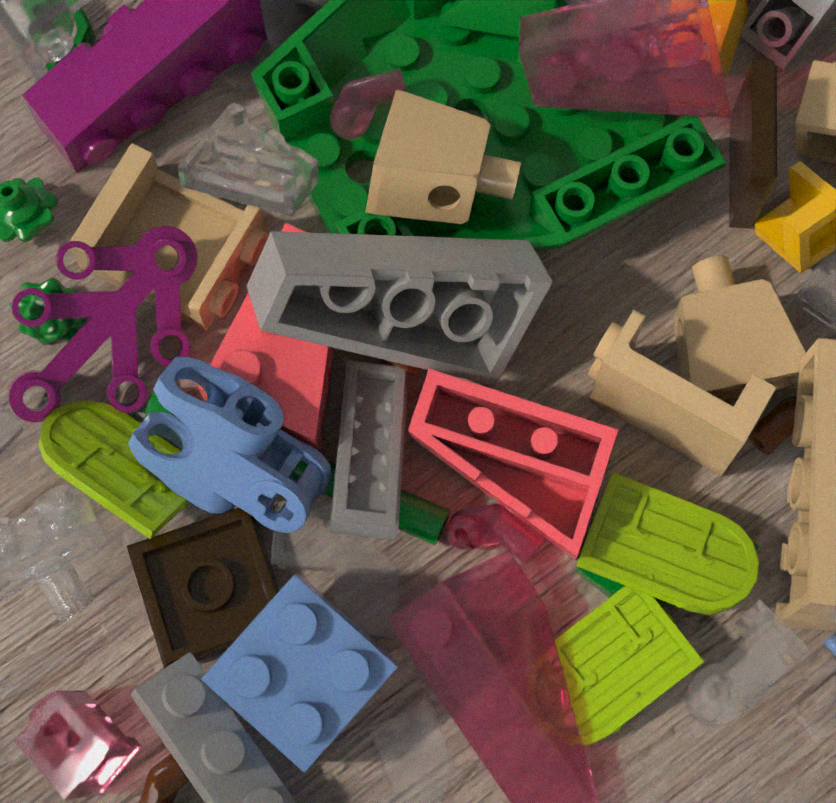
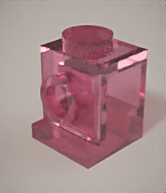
M57 690L45 696L34 706L29 715L31 722L15 740V743L64 800L100 796L142 747L135 737H127L85 690Z

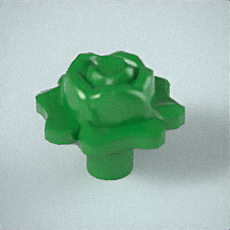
M38 177L32 178L26 183L21 178H14L12 181L9 180L0 184V239L3 242H10L16 237L23 242L31 241L42 229L53 223L54 216L50 210L57 205L58 199L54 193L46 190L42 179Z
M50 278L41 284L25 282L19 289L33 287L40 289L44 293L78 292L72 288L66 289L60 281L54 278ZM27 295L21 299L18 308L23 317L34 319L42 314L44 305L41 298L37 295ZM88 318L47 319L45 323L36 327H28L19 323V331L37 339L43 345H49L57 340L70 341L79 331L78 328L85 325Z

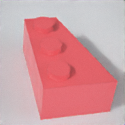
M287 223L284 224L281 232H306ZM248 293L210 365L222 371L240 376L277 401L283 412L284 420L280 429L300 442L314 447L321 453L326 406L329 400L330 377L335 348L261 331ZM199 385L198 388L205 402L208 400L207 393Z
M429 368L408 428L412 439L575 560L579 554L618 429Z

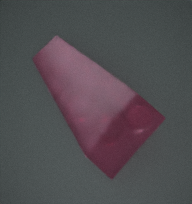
M510 550L443 581L387 619L424 679L510 803H599L584 743L579 733L569 696L565 672L561 666L551 629L552 624L547 606Z

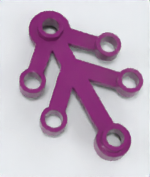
M171 226L155 227L145 232L136 246L90 247L81 241L66 242L57 250L55 263L59 272L67 278L80 280L89 276L93 270L134 272L116 291L44 293L40 289L27 287L19 290L14 295L11 301V311L15 319L24 326L36 327L45 323L47 319L90 318L41 371L27 370L13 379L8 390V400L12 410L19 418L33 423L43 422L52 410L60 407V389L110 336L112 379L107 386V398L111 405L120 412L132 413L139 410L146 401L147 390L144 383L138 378L136 308L153 290L157 332L153 334L149 344L153 358L159 363L169 366L176 356L188 357L190 343L187 336L181 332L180 286L193 275L197 266L198 256L194 242L185 232ZM165 245L171 246L177 253V262L169 270L161 269L155 261L157 250ZM75 247L82 249L88 259L86 267L76 273L68 271L63 263L65 253ZM27 295H37L40 297L44 305L42 314L34 319L23 317L18 308L19 302L23 297ZM167 335H175L181 345L178 354L172 358L162 357L158 349L159 342ZM127 381L135 383L138 389L136 399L129 404L119 403L115 397L118 385ZM41 386L47 391L48 399L44 406L32 409L23 403L24 392L29 387Z

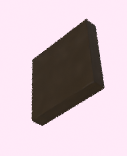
M752 60L730 116V228H751L755 224L778 176L777 66H774V61Z
M236 508L127 546L164 669L189 652L192 653L197 661L225 652L279 592L257 521L252 515L241 508Z

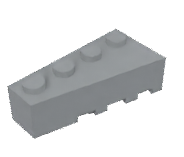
M271 231L249 279L247 289L261 331L426 370L430 368L451 376L496 386L553 281L529 240Z

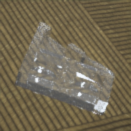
M232 102L178 165L180 187L292 217L319 181L318 161L302 149L287 144L284 136L270 126L260 131L247 122L246 109L240 104Z

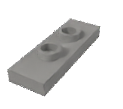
M346 360L330 533L396 540L399 527L409 373L397 366Z

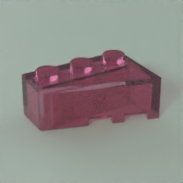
M589 0L520 17L519 55L534 107L732 118L709 0Z

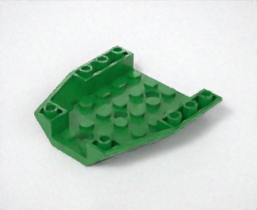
M329 0L251 72L252 79L284 155L328 233L529 240L535 252L558 249L726 165V160L695 112L679 120L676 118L602 0H556L549 42L439 25L442 6L451 0ZM566 60H579L586 64L590 73L585 78L572 80L564 77L559 72L558 66ZM396 90L408 92L460 111L466 109L479 111L491 125L484 154L521 162L513 200L475 192L469 221L463 224L366 213L370 182H356L348 176L347 171L357 161L369 160L374 162Z

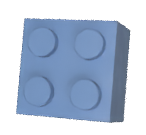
M297 573L284 585L201 680L305 773L398 667L397 661L300 573Z

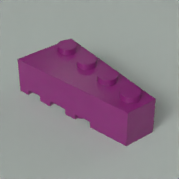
M145 0L136 9H129L124 4L107 19L108 23L104 27L101 40L92 47L89 43L81 42L22 96L36 124L73 170L78 173L88 165H96L108 159L114 153L118 144L138 130L144 131L155 126L164 117L169 108L185 97H193L202 93L210 86L215 76L232 64L243 63L253 57L260 49L262 43L267 41L260 0Z

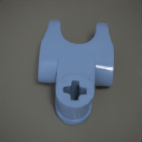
M176 356L159 376L153 389L160 404L174 415L165 412H149L141 425L133 432L128 443L134 457L174 493L187 499V501L200 509L210 513L222 514L233 510L237 506L271 530L283 533L298 531L309 518L310 505L314 499L322 495L331 482V467L324 455L314 447L300 442L280 429L284 420L283 412L277 401L240 376L222 371L198 359ZM187 379L198 383L207 393L208 400L204 402L183 392L175 381ZM153 435L164 436L179 446L182 451L176 454H164L151 445L148 437ZM299 461H303L308 466L300 479H296L291 473ZM280 494L287 501L280 512L277 513L271 509V506Z

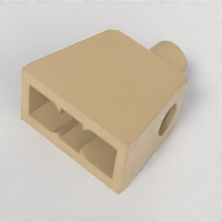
M396 90L373 163L366 213L463 224L469 221L475 192L513 200L521 162L484 154L491 126L486 119L408 92Z
M714 256L694 264L692 272L698 293L682 297L674 314V333L679 376L726 403L736 402L752 374L776 386L777 388L774 393L798 388L800 359L806 352L772 284L765 279L735 284L730 263L726 256Z

